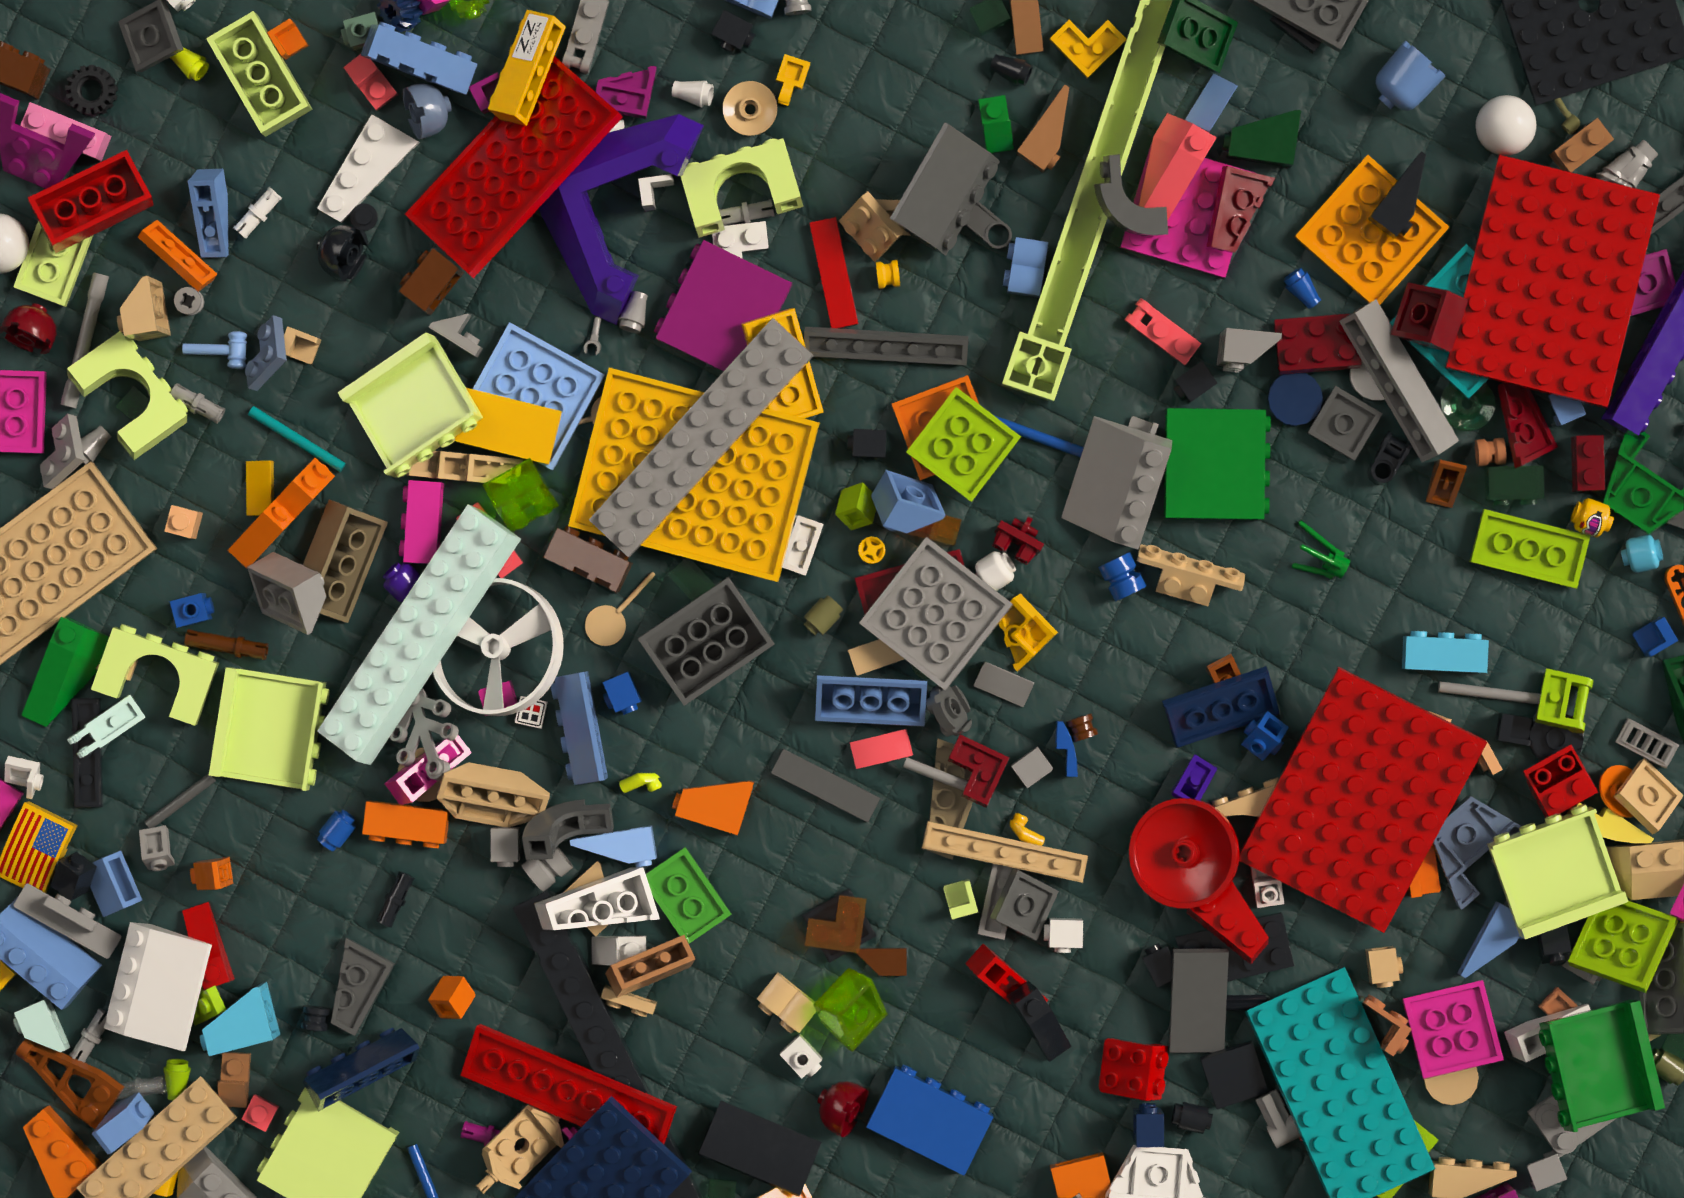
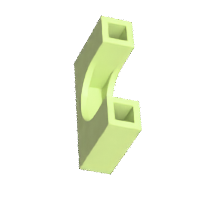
M783 138L779 140L769 139L762 145L755 147H742L729 155L719 154L702 163L692 162L687 164L681 180L699 238L725 230L717 204V195L724 181L739 173L755 174L768 184L777 214L803 207Z
M119 331L68 367L67 376L84 397L106 381L115 377H130L144 385L150 396L148 407L139 417L117 432L118 441L135 460L186 424V413L188 410L179 398L175 400L169 393L171 388L163 378L158 379L153 373L155 369L147 357L141 358L137 353L138 347L133 339L125 338Z
M121 624L120 628L113 627L91 690L119 698L133 663L145 655H159L168 659L175 666L180 680L178 693L169 717L194 726L197 725L219 665L218 662L213 661L215 656L199 651L198 655L187 652L189 647L176 642L169 646L161 643L163 638L147 633L146 637L135 634L137 629L128 625Z

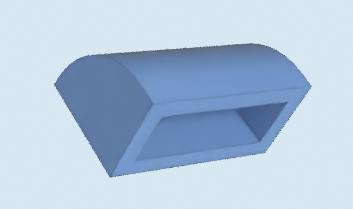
M122 851L93 862L97 868L90 888L103 917L142 901Z

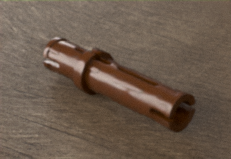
M191 629L187 630L184 642L187 647L234 654L237 658L245 656L266 660L267 656L265 655H268L269 650L268 643L245 640V637L242 636L238 638L226 637Z

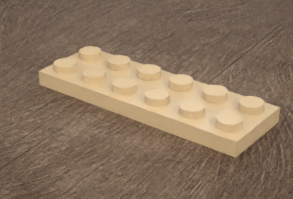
M200 1076L76 1188L85 1198H149L237 1117L206 1080Z

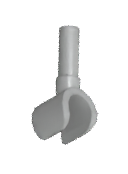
M600 317L594 318L590 340L584 345V352L586 354L588 344L590 343L597 346L596 355L601 350V344L598 341Z

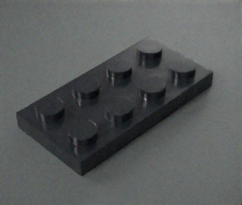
M1282 912L1256 918L1269 937L1268 945L1252 964H1249L1207 929L1175 936L1178 949H1228L1227 982L1294 966Z

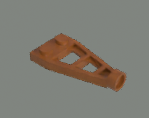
M25 1039L15 1053L33 1067L76 1116L94 1129L110 1111L124 1089L123 1085L104 1071L29 1039ZM50 1059L66 1067L67 1070L61 1079H58L47 1068ZM72 1075H79L90 1081L91 1087L84 1098H79L70 1089L68 1081Z

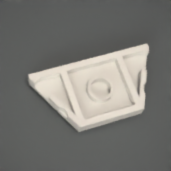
M1136 1145L1132 1146L1105 1194V1198L1205 1197H1203L1198 1184L1200 1180L1197 1172L1192 1167L1193 1161L1189 1150L1166 1147L1137 1148Z

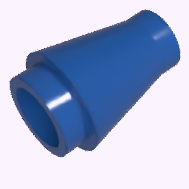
M1301 267L1284 278L1285 288L1308 309H1311L1321 301L1308 272H1304Z

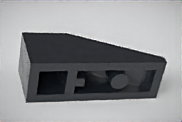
M1422 151L1416 156L1368 218V220L1393 239L1398 234L1403 237L1413 225L1409 220L1415 212L1426 154Z
M1025 982L1006 996L1049 1062L1071 1047L1050 1006L1038 988L1031 982Z

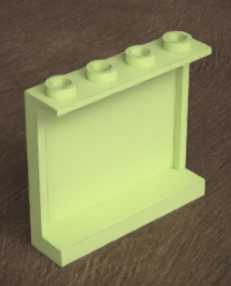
M426 332L338 392L342 401L350 404L387 469L384 470V473L392 477L406 475L411 471L410 467L418 461L421 463L433 456V451L439 447L443 448L452 444L455 441V436L461 432L471 431L478 425L477 422L483 418L437 338Z
M226 667L209 776L235 778L297 788L303 791L309 790L310 785L314 786L317 770L313 769L314 758H319L321 743L317 742V730L325 720V716L321 715L322 707L327 705L330 691L326 689V682Z
M1586 804L1579 805L1570 809L1571 813L1562 817L1561 814L1551 815L1545 818L1546 823L1535 826V823L1521 826L1519 828L1520 832L1509 835V832L1499 834L1493 837V842L1487 844L1519 936L1523 939L1534 937L1628 902L1625 891L1621 890L1595 817V813H1597L1595 808L1587 807Z
M305 1087L298 1099L301 1102L297 1112L294 1110L290 1112L284 1123L288 1126L283 1136L278 1134L270 1147L274 1150L269 1159L264 1157L259 1165L257 1172L261 1174L257 1181L286 1198H362L400 1132L392 1127L389 1129L342 1101H338L318 1112Z

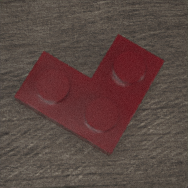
M960 734L947 761L972 772L961 796L986 808L1009 757Z

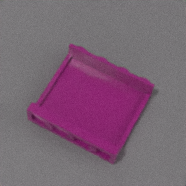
M703 240L701 245H695L690 259L693 260L689 270L684 268L678 280V283L682 285L677 294L672 293L666 305V308L670 310L665 319L662 317L659 319L654 332L658 333L656 337L658 341H662L721 371H725L747 347L741 324L780 312L793 284Z

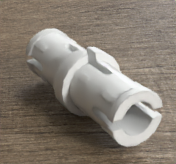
M268 187L267 191L254 205L250 204L248 207L250 210L233 228L247 239L248 235L261 221L265 222L267 219L266 215L282 197L272 188Z

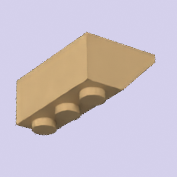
M144 276L120 307L121 315L117 316L119 331L124 332V336L137 341L171 336L162 282L149 276Z

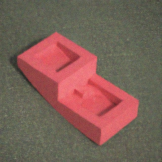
M907 729L850 742L856 769L913 755Z

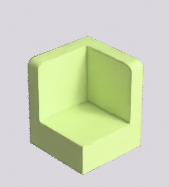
M969 879L943 887L952 919L978 912Z

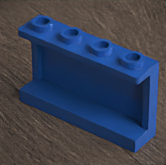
M904 1064L901 1068L895 1066L873 1113L866 1123V1127L965 1176L993 1119V1114L989 1112L991 1108L979 1101L972 1104L964 1100L966 1095L955 1089H951L948 1092L940 1088L941 1083L927 1076L926 1080L916 1076L917 1071Z

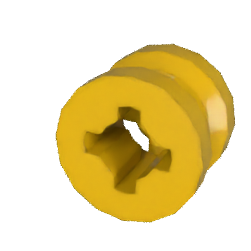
M892 260L888 264L876 262L878 288L884 289L887 285L900 287L898 261Z
M871 536L861 541L858 552L863 561L874 564L883 559L886 549L884 543L879 538Z

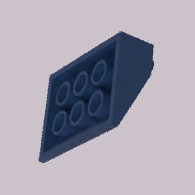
M394 1027L379 1035L381 1039L373 1043L367 1040L356 1046V1052L348 1056L342 1053L330 1060L331 1065L323 1069L321 1066L311 1069L306 1073L307 1077L304 1078L303 1084L319 1112L416 1061L420 1049L418 1044L402 1028L396 1031Z

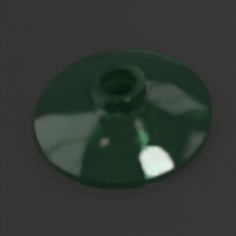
M1449 383L1444 389L1440 400L1441 411L1448 423L1462 431H1473L1486 425L1495 411V397L1488 384L1484 383L1469 398L1472 405L1469 409H1464L1462 401L1467 398L1453 384Z

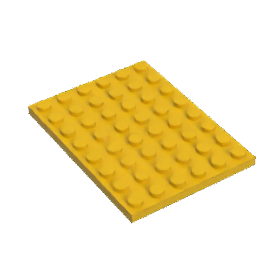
M609 368L568 526L605 536L589 519L705 392ZM765 409L641 546L779 582L820 423Z

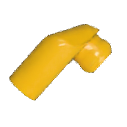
M1015 813L1013 819L1010 820V828L1023 842L1042 846L1045 837L1024 827L1028 822V818L1020 813Z

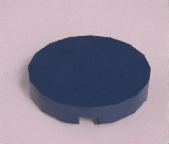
M1306 373L1283 374L1273 382L1268 393V405L1274 417L1283 424L1293 426L1303 425L1314 419L1321 409L1323 400L1321 387L1314 378Z

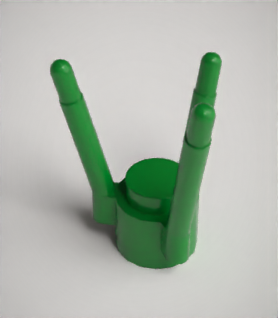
M1299 521V526L1332 553L1329 552L1326 556L1302 544L1300 545L1301 550L1324 561L1322 567L1325 570L1293 563L1292 567L1323 575L1331 580L1334 576L1341 579L1350 564V559L1344 557L1345 552L1335 548L1303 521Z

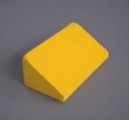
M271 460L246 461L247 516H260L274 501V461Z

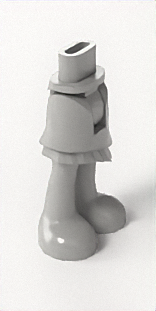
M1642 140L1636 147L1631 146L1628 151L1622 153L1609 165L1603 167L1602 172L1596 173V177L1600 180L1637 188L1647 170L1652 167L1651 162L1658 156V153L1645 140Z

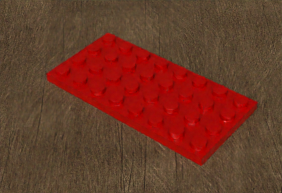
M554 56L527 126L500 120L495 116L405 215L463 270L474 278L623 116Z

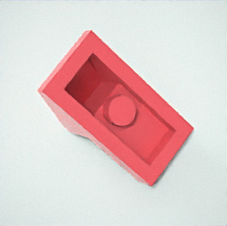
M359 55L343 67L376 111L398 95L371 59Z

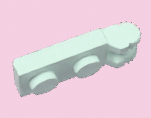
M128 695L86 723L84 728L70 736L67 741L71 745L81 740L88 733L90 734L94 742L79 750L77 755L79 758H82L96 748L103 747L144 719L145 716L131 695Z

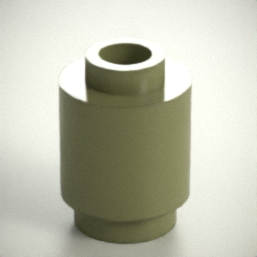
M827 595L824 599L821 598L804 615L803 618L806 622L803 625L815 636L818 632L824 635L841 617L839 614L843 609L835 600Z
M1665 1047L1655 1048L1652 1053L1657 1075L1669 1084L1680 1085L1684 1081V1061Z

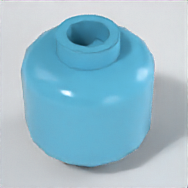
M1648 534L1628 539L1625 544L1626 549L1621 550L1624 566L1630 565L1631 570L1635 573L1657 569L1660 561L1663 560L1659 539L1654 540Z

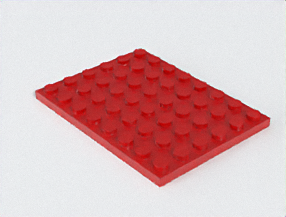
M1499 155L1463 298L1467 299L1468 303L1452 351L1449 352L1445 368L1607 408L1660 194Z
M1338 667L1239 853V861L1385 933L1481 756L1487 741Z

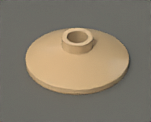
M741 82L732 87L725 96L723 102L724 118L730 128L739 134L746 136L759 135L768 130L776 119L777 102L775 96L768 87L759 82ZM748 105H753L756 111L749 115L745 112V108Z

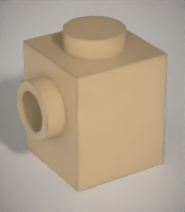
M1387 946L1365 949L1370 983L1377 984V988L1393 986V981H1400L1399 974L1403 973V964L1401 957L1396 956L1395 947Z

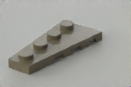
M937 738L935 768L968 781L972 772L947 761L955 744ZM933 779L929 822L964 829L973 802L961 796L962 790ZM927 849V851L944 856L949 859H953L954 855L946 854Z

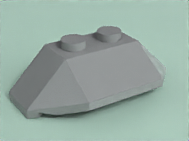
M206 1146L178 1172L177 1198H257Z

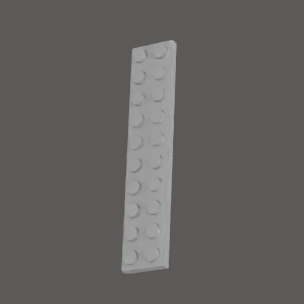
M772 318L592 515L589 521L627 557H631L814 355L778 321Z

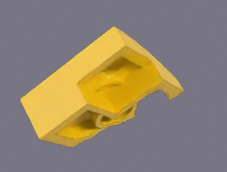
M1021 593L1010 601L1013 606L998 623L999 627L1004 631V641L1006 647H1010L1015 661L1013 667L1017 672L1058 633Z

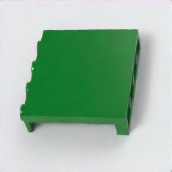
M1165 409V438L1173 441L1164 474V518L1263 520L1264 514H1269L1270 502L1269 498H1265V487L1270 485V471L1265 470V459H1270V443L1265 442L1266 432H1270L1271 417L1266 416V410Z
M1626 1000L1539 1023L1541 1029L1539 1031V1039L1542 1046L1545 1047L1547 1055L1545 1065L1553 1081L1551 1091L1554 1099L1558 1102V1121L1561 1127L1564 1128V1131L1578 1132V1128L1645 1110L1656 1111L1665 1108L1643 1010L1639 1000Z

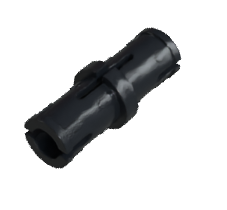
M402 871L398 872L390 892H387L384 897L386 900L376 919L377 922L392 928L401 906H404L406 903L405 898L415 879L414 877Z

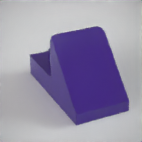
M1194 754L1180 779L1171 789V795L1176 798L1201 800L1217 768Z

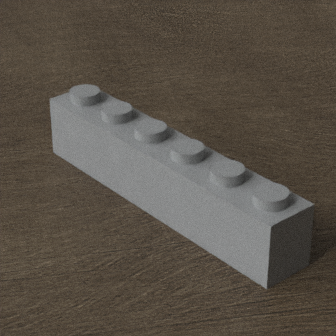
M1374 300L1339 321L1421 462L1441 454L1457 443L1459 440L1453 428L1448 423L1439 404L1434 399L1426 382L1413 363L1412 358L1400 339L1390 335L1393 327L1378 301Z

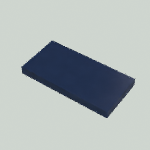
M1266 666L1162 701L1176 748L1248 725L1253 719L1257 722L1267 711L1274 716L1280 714Z

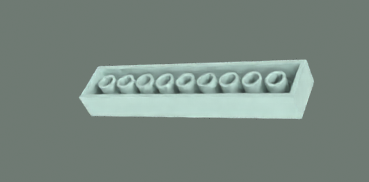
M468 504L317 732L355 761L371 765L521 538L484 511Z

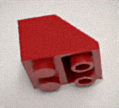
M1572 744L1523 770L1531 793L1545 817L1560 814L1598 793Z

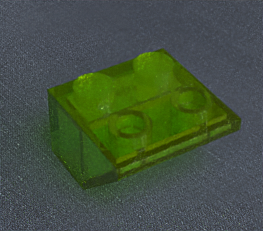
M531 458L482 484L495 510L511 532L526 527L529 522L540 516L548 515L554 508L559 506Z

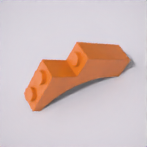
M314 458L227 551L246 568L253 564L326 487L335 475L329 471L326 465Z

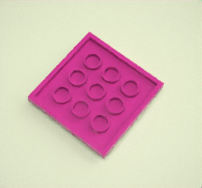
M1151 145L1148 151V155L1145 161L1143 172L1133 202L1138 206L1144 184L1146 168L1151 151ZM1204 158L1167 221L1168 235L1140 236L1125 231L1120 248L1225 279L1233 253L1206 246L1222 167L1234 166Z

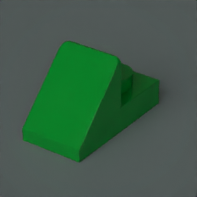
M1006 96L978 99L986 150L991 154L1014 150Z

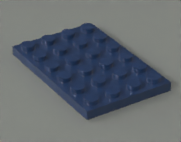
M611 1096L514 1198H667L690 1175L692 1170Z

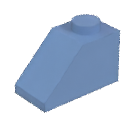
M139 1092L116 1102L92 1132V1135L105 1152L110 1154L142 1130L155 1112Z

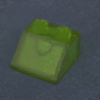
M848 968L813 1004L821 1023L852 1052L888 1015L873 980L851 968Z

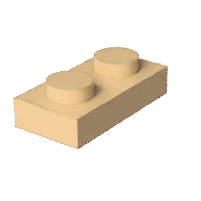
M605 985L601 998L606 1000V1005L621 1009V1006L624 1005L632 1008L631 1013L647 1017L648 1013L653 1015L657 1005L656 1001L632 993L616 998L612 987Z

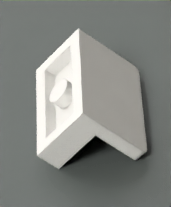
M671 174L638 179L644 210H656L653 188L674 185V179Z

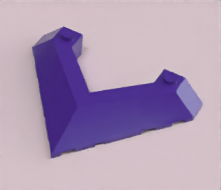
M677 114L609 132L538 208L593 315L618 325V319L629 300L639 275L614 264L604 241V235L591 207L587 191L652 166H656L675 176H682L703 130V124Z

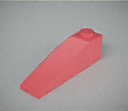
M1167 113L1153 136L1139 206L1144 208L1167 207L1168 221L1217 137L1193 123Z

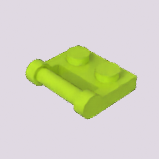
M1546 668L1535 722L1567 729L1573 733H1584L1586 724L1583 720L1588 693L1592 689L1593 680L1588 677ZM1571 686H1576L1578 692L1573 719L1565 716Z

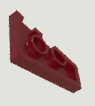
M1223 166L1206 247L1235 253L1251 225L1250 220L1257 208H1260L1264 200L1263 196L1268 187L1272 186L1275 178L1230 166Z
M1508 383L1498 385L1515 469L1557 448L1558 446L1531 390Z

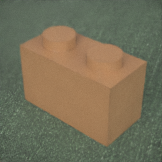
M1596 118L1550 153L1549 156L1560 170L1573 172L1612 142L1614 138L1601 121Z

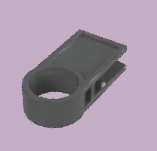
M976 202L966 226L985 241L989 247L998 250L1007 247L1012 239L1011 228L980 202ZM1003 226L1007 229L1009 237L1004 245L996 246L990 242L988 233L992 227Z

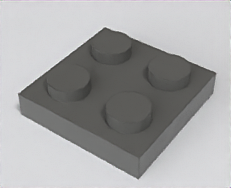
M157 0L118 21L136 72H143L184 50L166 0Z
M1334 386L1307 434L1355 461L1383 413L1339 387Z
M1012 868L990 918L1037 941L1059 891Z

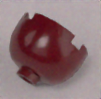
M33 303L31 306L22 305L13 308L8 312L0 327V333H7L5 336L7 341L29 352H33V347L42 349L40 354L50 352L57 333L56 324L47 313V309L36 303Z
M841 1081L833 1084L829 1090L824 1089L817 1103L820 1104L819 1115L825 1128L836 1135L846 1137L857 1124V1121L854 1119L858 1111L862 1114L865 1108L868 1090L859 1084Z

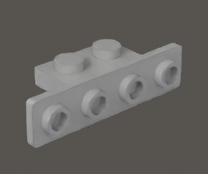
M28 883L25 884L14 903L15 908L106 959L111 957L121 939V935L94 921L95 914L82 907L79 911L69 907L72 901L57 894L53 898Z

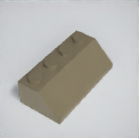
M330 499L303 566L319 572L324 579L323 587L326 598L320 614L348 623L388 522Z

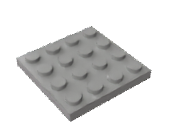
M926 537L859 623L946 691L1013 604Z

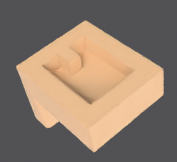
M1487 742L1477 762L1483 772L1488 770L1490 774L1494 775L1503 769Z

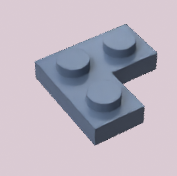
M274 315L265 324L260 326L258 330L260 352L253 360L247 363L245 368L248 388L258 391L287 360L282 318Z

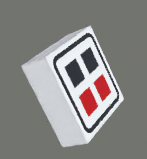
M520 696V701L526 697ZM538 700L530 707L517 712L515 723L542 728L548 702Z

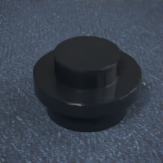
M362 203L353 208L350 219L355 228L368 231L377 224L378 214L373 206Z

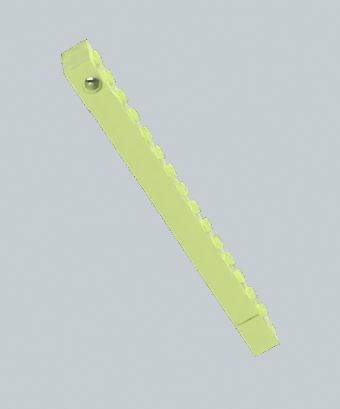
M1140 0L1133 19V22H1135L1134 26L1129 31L1028 333L1019 332L1002 386L1050 402L1055 400L1072 350L1064 345L1107 221V216L1098 203L1094 188L1095 184L1105 183L1104 178H1101L1100 162H1103V156L1120 154L1122 176L1165 49L1157 41L1172 0Z

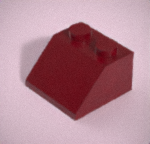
M1407 283L1390 335L1429 348L1451 352L1468 300L1448 290Z

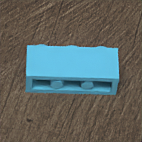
M1411 631L1410 636H1403L1402 669L1487 673L1489 640H1482V634L1465 633V639L1454 638V633L1438 632V638L1427 637V632Z

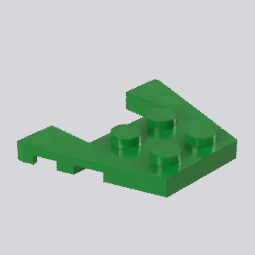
M1645 432L1640 433L1639 436L1627 435L1625 433L1603 503L1607 504L1616 514L1650 535L1684 510V488L1682 490L1677 489L1634 460L1650 438V435Z

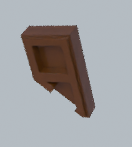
M856 948V953L879 976H907V948Z

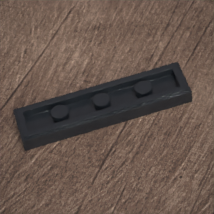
M101 698L72 699L73 734L84 728L86 723L101 714ZM89 733L78 742L73 743L74 808L103 807L102 747L96 748L82 758H79L77 755L82 747L94 742Z

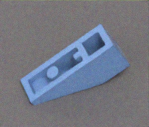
M197 169L188 180L201 258L227 257L229 255L228 193L224 170Z
M1495 902L1457 972L1464 978L1468 977L1514 945L1518 938L1523 939L1519 936L1510 908Z

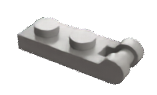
M580 0L562 61L569 69L574 67L580 69L582 73H589L609 6V0ZM576 49L585 51L584 58L574 56Z

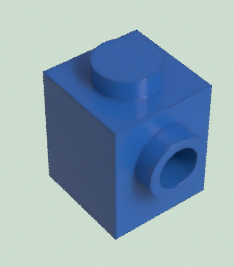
M206 593L170 601L176 628L212 620L211 614L215 612L211 597L207 598Z
M630 672L603 682L607 692L603 694L608 709L614 708L615 713L622 711L623 715L638 709L637 703L642 702Z

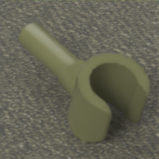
M1557 98L1554 101L1566 118L1561 127L1569 135H1572L1579 128L1580 120L1568 111L1561 98Z

